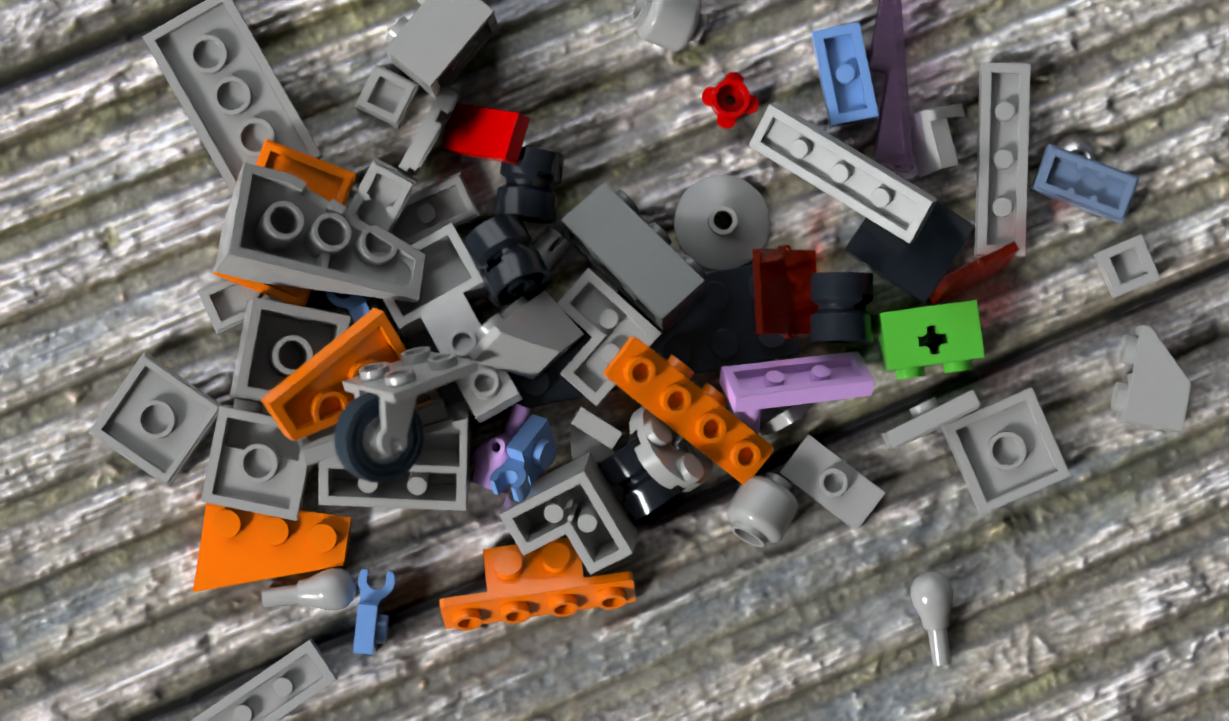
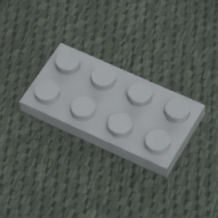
M205 0L142 36L232 194L243 163L256 164L265 138L317 159L323 158L233 0Z

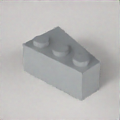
M467 401L445 406L448 414L447 418L423 426V445L416 463L405 475L394 481L373 483L359 479L344 468L337 456L319 462V505L466 511L470 494L472 410ZM394 436L390 439V445L393 443ZM376 443L367 445L366 450L372 456L383 455L378 450Z

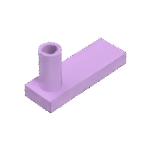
M858 351L721 367L719 380L733 409L732 414L758 435L762 409L872 396L875 382Z

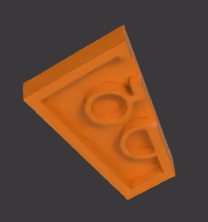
M373 308L262 397L261 401L284 436L292 441H296L337 424L344 408L355 399L354 393L344 390L342 381L360 375L359 369L363 366L377 362H387L390 364L401 360V353L406 351V348L384 312Z
M206 503L193 592L346 565L353 517L301 510L299 520L294 521Z

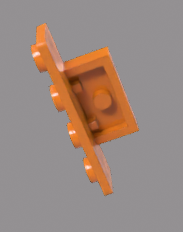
M631 336L606 367L604 376L744 485L758 472L772 454L773 446L724 408L728 403V399L707 382L702 389L693 383L690 378L695 372L678 358L671 355L666 361L640 339Z
M564 537L557 538L526 555H523L517 544L483 549L487 592L439 600L445 628L467 631L487 623L504 621L515 624L524 622L530 617L549 614L564 617L572 615L578 610L597 607L606 610L617 609L626 603L635 602L636 594L633 573L631 571L584 578L582 560L569 538Z

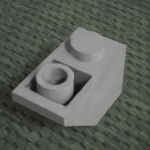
M543 291L530 301L524 296L520 297L504 311L502 317L497 313L476 332L481 340L472 348L468 355L479 363L534 379L564 355L584 333L550 295Z
M1144 325L1132 327L1130 335L1125 334L1123 336L1119 350V362L1124 363L1125 366L1122 383H1115L1111 397V410L1117 411L1115 422L1170 432L1183 431L1191 382L1151 327Z

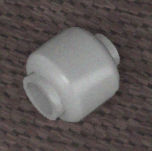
M637 0L632 14V23L637 25V32L641 39L673 52L681 51L690 41L698 42L707 21V16L701 14V0Z
M767 472L764 477L754 475L744 485L740 484L727 509V517L732 523L730 530L741 540L756 547L762 548L766 543L780 542L798 511V501L790 492L792 485L783 477L771 472Z

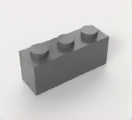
M603 182L561 219L564 237L664 335L706 297L705 280L703 279L705 273L692 257L685 255L681 258L669 246L672 244V241L658 224L652 222L648 225L636 214L639 211L638 207L624 191L619 189L615 193Z

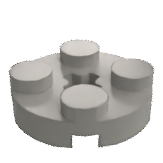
M644 406L632 414L629 423L630 434L637 430L641 443L634 448L643 467L659 484L670 490L678 485L684 488L682 492H690L708 480L713 468V462L710 458Z

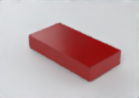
M456 103L441 149L454 154L517 165L530 118L516 112Z

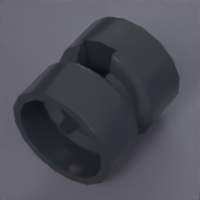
M522 146L517 165L501 162L500 174L506 179V184L499 186L497 189L494 215L515 213L521 217L522 221L554 224L556 222L559 196L553 191V187L562 181L565 155L549 150Z
M515 213L495 216L474 228L464 241L465 248L476 269L484 272L482 281L494 304L499 306L511 305L522 296L526 299L540 291L551 277L539 251L535 248H530L533 243L532 238L521 217Z
M865 272L812 273L810 301L818 305V311L810 315V342H873V315L866 311V305L873 301V274Z
M636 438L598 464L612 487H623L625 491L621 500L636 521L684 489L677 485L670 490L659 484L646 471L634 449L641 444L639 438Z

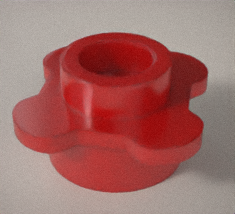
M737 72L726 74L725 80L718 83L716 87L705 88L702 93L703 104L713 109L717 115V124L723 129L733 128L737 119L745 114H754L759 106L758 98L749 93L748 88L744 84L743 76ZM732 96L735 99V103L728 105L726 98Z

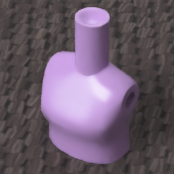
M517 403L513 404L502 434L489 438L476 449L474 453L475 466L471 482L492 490L490 476L495 469L500 467L509 458L506 446L528 420L531 412L530 408ZM510 484L505 486L501 493L508 494Z

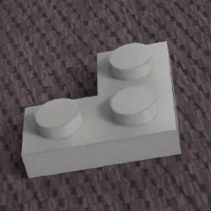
M588 268L557 304L569 318L592 338L563 369L560 375L597 407L616 385L604 376V370L631 336H635L650 347L661 335V332Z

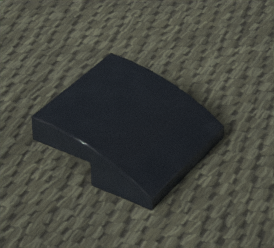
M937 201L915 242L909 244L865 217L843 251L920 303L925 304L975 225Z

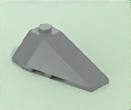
M246 162L243 163L223 223L215 272L264 284L414 303L419 300L425 262L424 253L377 225L369 226L346 212V206L334 199L328 201L306 188L307 183L293 174Z

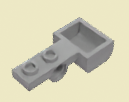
M451 222L411 245L425 254L419 300L416 303L391 299L383 300L399 330L407 340L427 329L440 353L455 352L457 357L473 360L468 353L481 340L476 332L482 325L474 313L471 304L487 296L489 293L482 281L480 271L473 264L462 239ZM478 362L480 371L455 381L475 418L481 423L522 400V397L507 371Z

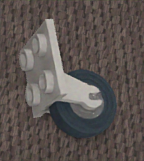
M416 347L402 352L401 360L390 364L387 362H377L363 366L359 369L360 375L342 381L344 390L355 394V399L340 414L334 432L335 451L344 468L355 477L373 483L391 482L405 475L416 463L423 445V426L420 416L414 408L417 395L480 371L477 361L457 357L455 352L436 353L431 352L430 347Z

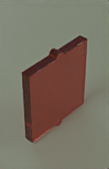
M1015 241L944 276L929 297L932 304L937 305L1002 272L1019 250Z
M780 245L778 249H752L756 335H782L784 339H793L795 334H810V315L818 311V305L810 301L811 274L817 273L816 250H793L789 245Z

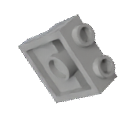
M235 397L233 406H219L201 502L294 521L299 520L308 472L311 471L312 465L307 466L298 441H292L284 436L271 414L262 412V402Z

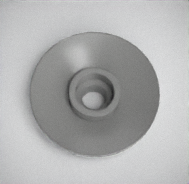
M714 175L694 183L681 197L674 217L676 238L685 254L692 257L700 266L719 271L741 267L754 259L762 250L768 238L770 228L769 211L758 190L745 180L730 175ZM720 212L729 214L732 219V225L726 230L718 229L714 225V216Z

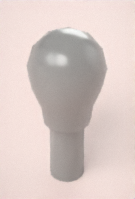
M330 568L310 578L299 580L295 585L262 589V602L265 608L300 603L302 607H316L337 611L346 608L354 600L356 585L354 578L342 568Z
M928 571L920 574L913 580L910 587V598L921 618L923 628L928 631L933 665H947L952 662L947 627L950 625L953 588L950 581L944 575Z

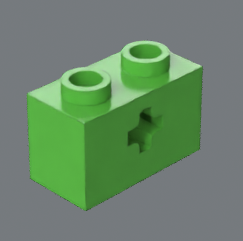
M977 300L882 312L875 315L883 372L895 371L896 380L925 376L924 367L943 364L944 373L973 370L972 360L985 358ZM927 328H930L932 336H941L942 344L934 347L933 354H930L928 347H919L918 338L927 334Z

